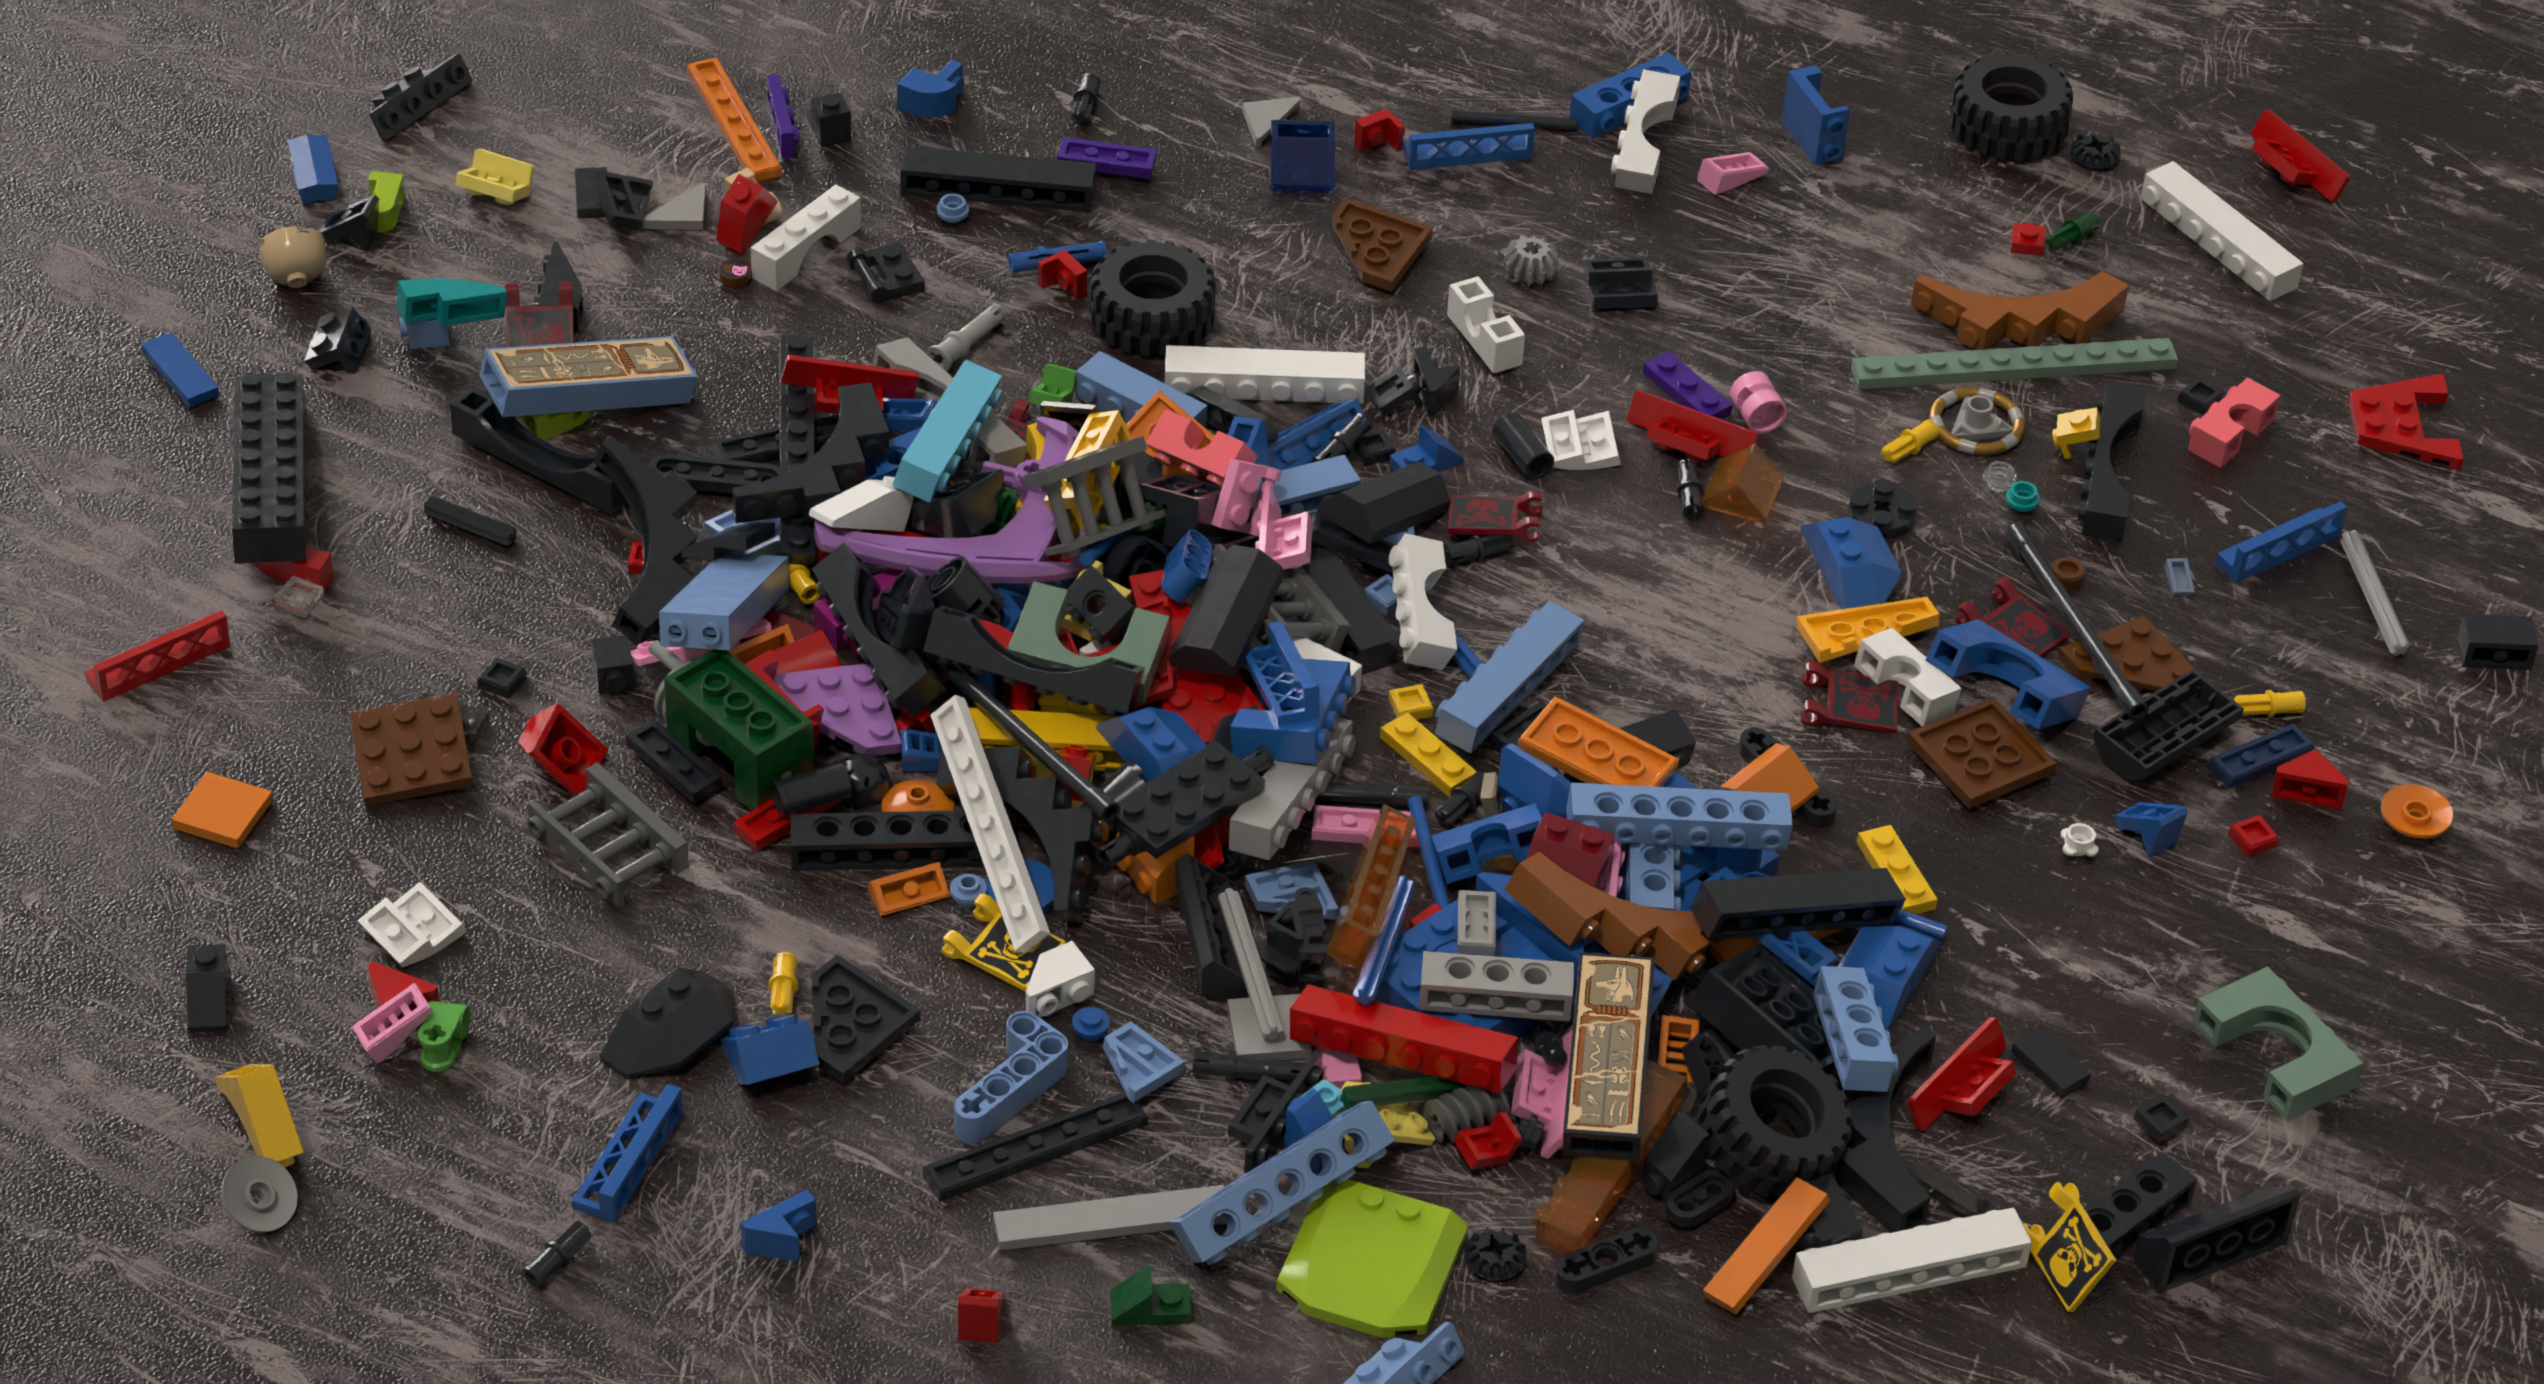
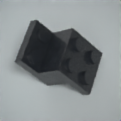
M1175 473L1139 484L1143 499L1150 500V505L1167 508L1162 543L1164 546L1174 548L1189 530H1195L1209 540L1213 550L1216 544H1222L1226 550L1232 545L1256 548V536L1211 525L1222 486Z

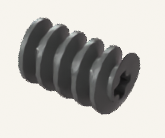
M1466 1085L1464 1089H1454L1451 1094H1442L1438 1100L1430 1099L1424 1104L1423 1109L1424 1119L1427 1121L1428 1128L1438 1143L1443 1141V1135L1450 1142H1454L1453 1140L1460 1130L1471 1129V1126L1472 1128L1483 1127L1484 1121L1490 1125L1498 1112L1505 1111L1511 1117L1510 1107L1504 1090L1498 1093L1471 1085Z

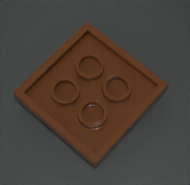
M457 692L350 712L365 807L474 786Z
M1994 697L1908 732L1907 743L1968 809L2055 773L2057 766L2055 760Z

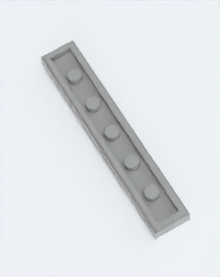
M1224 1185L993 1212V1222L999 1251L1173 1230L1169 1223L1170 1221L1223 1189ZM1219 1214L1214 1219L1213 1225L1226 1224L1227 1221Z

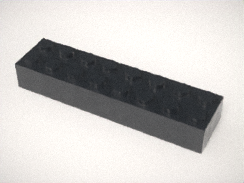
M283 372L277 375L246 374L234 376L232 537L235 564L306 561L305 398L303 374Z

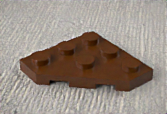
M1345 198L1332 215V227L1361 281L1391 292L1432 238L1433 227Z
M2144 615L2097 633L2123 674L2139 693H2141L2142 688L2158 691L2192 669L2200 674ZM2080 640L2059 648L2058 659L2078 680L2092 682L2093 678L2106 680Z

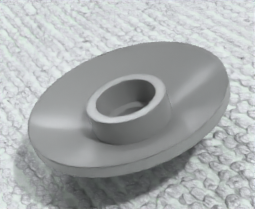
M250 1156L239 1160L227 1171L222 1183V1200L226 1211L238 1225L247 1230L259 1233L277 1230L285 1225L295 1212L298 1199L295 1182L287 1169L271 1158ZM250 1193L258 1196L259 1204L252 1201Z

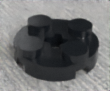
M1878 479L1874 484L1862 486L1851 494L1848 517L1878 527L1881 534H1887L1886 539L1897 538L1905 535L1912 529L1917 502L1907 492L1895 487L1892 481Z

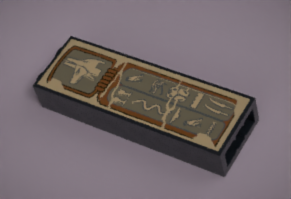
M1579 952L1562 1156L1640 1161L1654 986V957Z

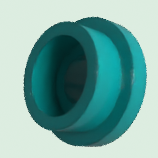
M2018 481L2007 490L2005 499L2011 508L2020 512H2026L2035 509L2039 505L2040 496L2034 484L2027 481Z

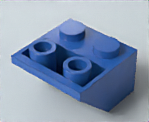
M787 1014L765 1019L767 1026L761 1028L759 1025L752 1026L751 1024L729 1029L730 1036L720 1039L723 1050L739 1084L749 1085L820 1065L809 1021L796 1019V1015L787 1016Z

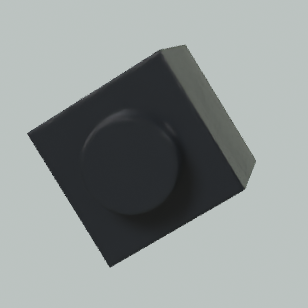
M627 635L591 639L593 668L598 693L634 690L633 664Z

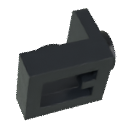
M1399 366L1366 387L1384 416L1411 398L1418 408L1423 405L1418 393L1423 391L1413 374L1406 377Z

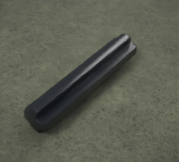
M430 496L424 503L423 507L426 515L499 544L511 546L517 538L515 527L441 498Z

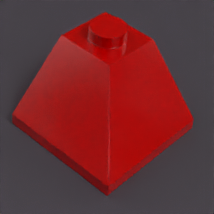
M558 702L532 716L518 740L522 748L574 796L585 791L587 785L586 768L597 762L601 764L608 750L604 744Z

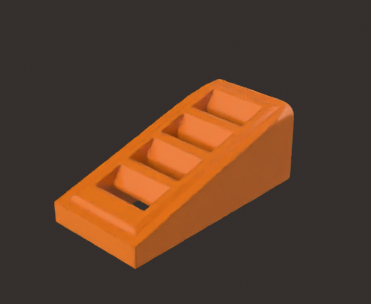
M1662 1015L1659 1026L1655 1085L1693 1090L1694 1081L1688 1066L1666 1063V1059L1686 1062L1683 1053L1668 1052L1667 1048L1682 1050L1683 1046L1687 1043L1668 1040V1037L1688 1039L1689 1042L1699 1032V1020ZM1665 1071L1686 1073V1078L1665 1075Z

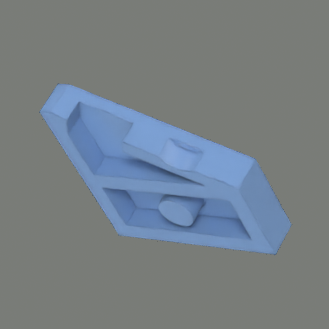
M1315 860L1245 875V887L1257 911L1278 913L1289 901H1295V893L1298 889L1308 887L1315 890L1323 908V918L1338 919V906Z
M1131 1021L1105 1036L1103 1049L1128 1099L1133 1103L1179 1076L1184 1071L1185 1061Z

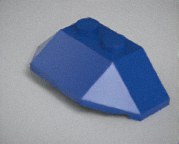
M1849 517L1801 525L1800 530L1841 610L1887 602L1898 584L1902 572L1878 527Z
M1152 707L1097 723L1096 726L1098 732L1125 762L1128 760L1134 761L1144 771L1138 776L1146 783L1207 746L1178 713Z
M1513 743L1505 745L1501 749L1498 780L1502 796L1501 805L1504 811L1508 812L1536 803L1541 817H1543L1544 812L1567 819L1566 806L1571 782Z
M1862 927L1838 967L1864 968L1868 982L1874 986L1876 1006L1882 1010L1884 1029L1890 1032L1941 947L1942 941L1908 927Z

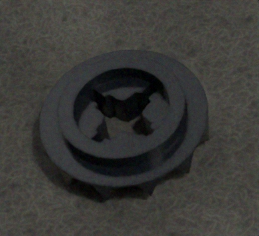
M2088 132L2086 136L2078 135L2076 140L2072 141L2071 155L2078 163L2086 167L2095 169L2109 168L2120 160V144L2114 142L2113 137H2104L2102 133L2094 135L2092 132Z
M1486 1227L1481 1234L1473 1232L1470 1241L1465 1244L1464 1259L1469 1269L1476 1275L1488 1280H1506L1516 1276L1526 1264V1245L1519 1242L1518 1234H1506L1504 1227L1499 1232H1492ZM1491 1246L1496 1247L1498 1252H1502L1501 1261L1493 1252H1489Z

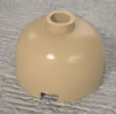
M297 226L277 229L263 238V245L259 244L260 259L267 275L277 283L292 288H300L313 281L322 273L326 262L325 239L322 233L313 228H308V233L298 232Z

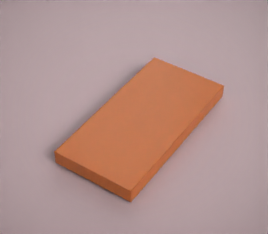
M1556 696L1521 735L1517 747L1528 754L1590 784L1662 787L1678 768L1679 764L1678 758Z

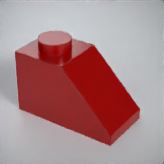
M738 174L721 200L716 241L743 256L778 202L763 186Z

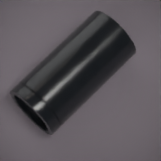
M1510 412L1496 421L1492 430L1494 437L1527 478L1535 480L1549 473L1554 465V457L1520 414Z
M840 762L771 782V794L778 814L783 817L852 796V787L848 772L844 764Z

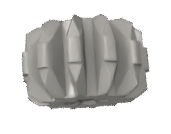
M1521 235L1519 240H1511L1506 253H1504L1507 277L1515 278L1516 283L1526 282L1528 286L1531 283L1542 286L1544 281H1552L1559 265L1555 244L1548 243L1546 237L1541 239L1535 238V235L1532 238Z

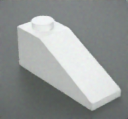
M884 476L883 480L868 479L811 508L809 516L830 527L904 532L915 496L893 487L894 477Z

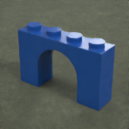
M1979 619L1938 630L1925 661L1952 677L1971 672H1981L1994 675L2014 684L2020 690L2010 713L2038 730L2078 718L2091 690L2090 686Z
M1303 659L1318 686L1320 718L1278 726L1270 711L1239 709L1230 726L1232 754L1242 759L1258 747L1265 746V751L1267 749L1270 750L1274 761L1317 764L1323 750H1328L1330 736L1332 732L1335 733L1337 731L1340 716L1346 713L1349 698L1355 695L1356 678L1351 676L1350 662ZM1273 674L1267 675L1268 677H1272V678H1277V677H1278L1277 675H1273ZM1278 690L1276 693L1286 695L1288 692ZM1260 693L1261 704L1267 705L1263 696Z

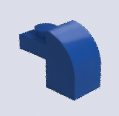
M951 60L936 76L913 68L897 83V109L923 118H938L954 112L957 109V95L961 93L965 83L963 64Z

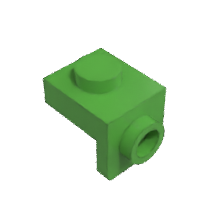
M1053 364L1045 365L1042 382L1031 389L1029 403L1039 405L1038 408L1042 410L1040 404L1043 401L1072 403L1076 384V370Z

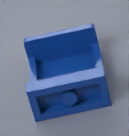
M1817 65L1788 72L1782 122L1815 165L1843 158L1850 110L1847 106L1832 109L1820 96L1822 71Z

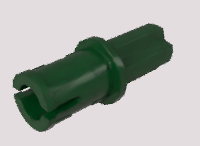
M2091 211L2084 213L2075 220L2068 219L2061 228L2046 237V242L2051 250H2058L2069 243H2079L2085 235L2098 230L2100 225L2097 224L2100 223V220Z
M1010 487L1002 489L995 521L984 527V533L980 536L995 535L1013 519L1012 513L1020 496L1017 490H1012Z

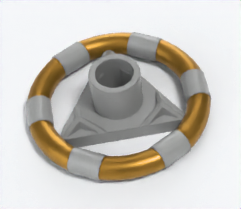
M1968 387L1948 391L1937 398L1929 412V419L1934 421L1939 428L1940 434L1938 439L1958 452L1970 455L1985 456L2006 452L2018 444L2025 432V418L2021 409L2006 396L1984 388ZM1964 400L1953 430L1950 433L1943 423L1941 414L1945 408L1957 401ZM1993 404L2008 413L2013 427L1992 413ZM2004 437L1999 441L1992 443H1977L1970 441Z

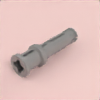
M997 303L991 304L959 331L948 332L944 336L943 342L939 345L930 346L926 354L947 372L955 360L963 359L968 355L970 346L1005 321V310H1002L995 316L994 313L1001 306Z

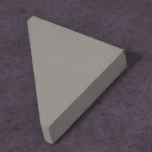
M1300 97L1243 103V114L1255 147H1261L1262 141L1270 133L1274 134L1287 121L1289 114L1299 110Z
M706 183L698 184L644 216L643 229L703 230Z

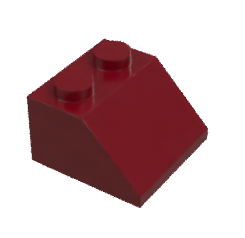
M1544 812L1533 836L1526 859L1541 852L1566 872L1598 889L1609 864L1615 834Z

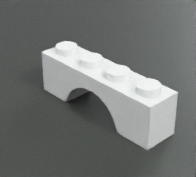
M1643 69L1640 81H1634L1631 99L1635 101L1633 106L1628 105L1624 122L1628 124L1627 131L1621 130L1618 140V149H1621L1620 156L1614 155L1611 166V173L1616 174L1615 187L1649 194L1653 193L1659 171L1660 150L1652 146L1643 134L1652 125L1673 119L1679 97L1680 76Z
M834 185L751 247L752 278L778 291L798 276L804 256L818 239L826 235L841 243L861 228V197L838 185Z
M1405 533L1397 546H1393L1389 555V564L1392 566L1394 577L1392 589L1396 593L1397 600L1396 618L1399 620L1401 631L1399 644L1403 647L1405 663L1443 670L1457 651L1454 622L1438 613L1430 604L1425 590L1433 588L1446 569L1443 542Z

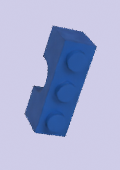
M1536 803L1431 835L1446 883L1449 884L1480 874L1481 864L1495 856L1512 855L1515 857L1516 862L1526 860L1533 836L1542 819Z

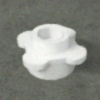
M2075 823L2061 831L2060 837L2065 842L2063 852L2066 855H2087L2090 857L2097 855L2099 848L2094 843L2096 833L2092 827L2083 823Z

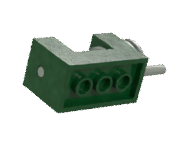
M658 640L650 644L649 652L672 670L661 682L655 695L654 708L656 714L667 723V730L696 755L710 746H716L734 761L735 797L752 811L772 799L771 782L814 770L813 721L730 652L713 649L696 660L683 662L668 648L660 646Z

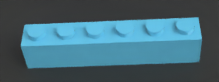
M965 359L901 459L892 484L893 487L929 503L937 491L944 492L950 476H954L961 458H965L971 442H975L982 425L986 424L992 408H996L1003 390L998 389L1002 375Z

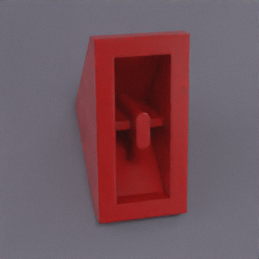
M2315 749L2277 767L2270 797L2342 810L2349 780Z
M372 961L367 966L370 992L377 1009L414 983L419 987L428 1004L431 1000L439 1001L438 986ZM412 1001L408 1007L412 1012L417 1008V1005ZM401 1012L397 1017L400 1020L405 1015Z
M965 1288L958 1297V1339L998 1342L1005 1291Z

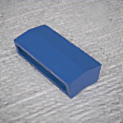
M305 135L287 140L296 183L303 205L319 200H336L338 182L327 135Z

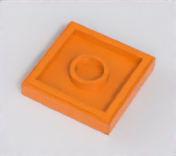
M206 772L171 819L173 829L239 848L273 801L272 791Z

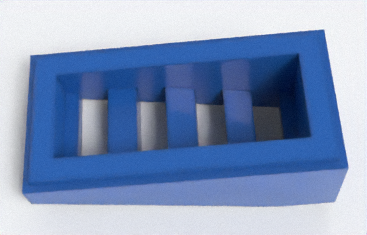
M883 398V416L888 429L906 434L921 428L928 419L930 411L935 408L937 400Z
M901 730L902 773L938 771L940 752H943L938 735L916 730Z

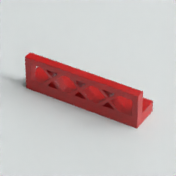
M220 610L93 665L94 668L85 671L86 682L99 698L105 702L231 647L227 616Z

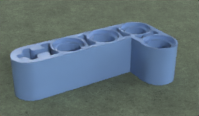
M1021 1011L1012 1014L1008 1018L1006 1050L1010 1057L955 1101L954 1132L960 1141L967 1144H976L985 1140L1067 1074V1038L1037 1015Z

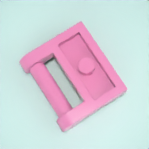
M1230 458L1211 525L1260 537L1257 521L1261 520L1259 501L1263 499V487L1271 485L1273 490L1275 481L1280 480L1282 471ZM1262 477L1250 521H1247L1259 479Z

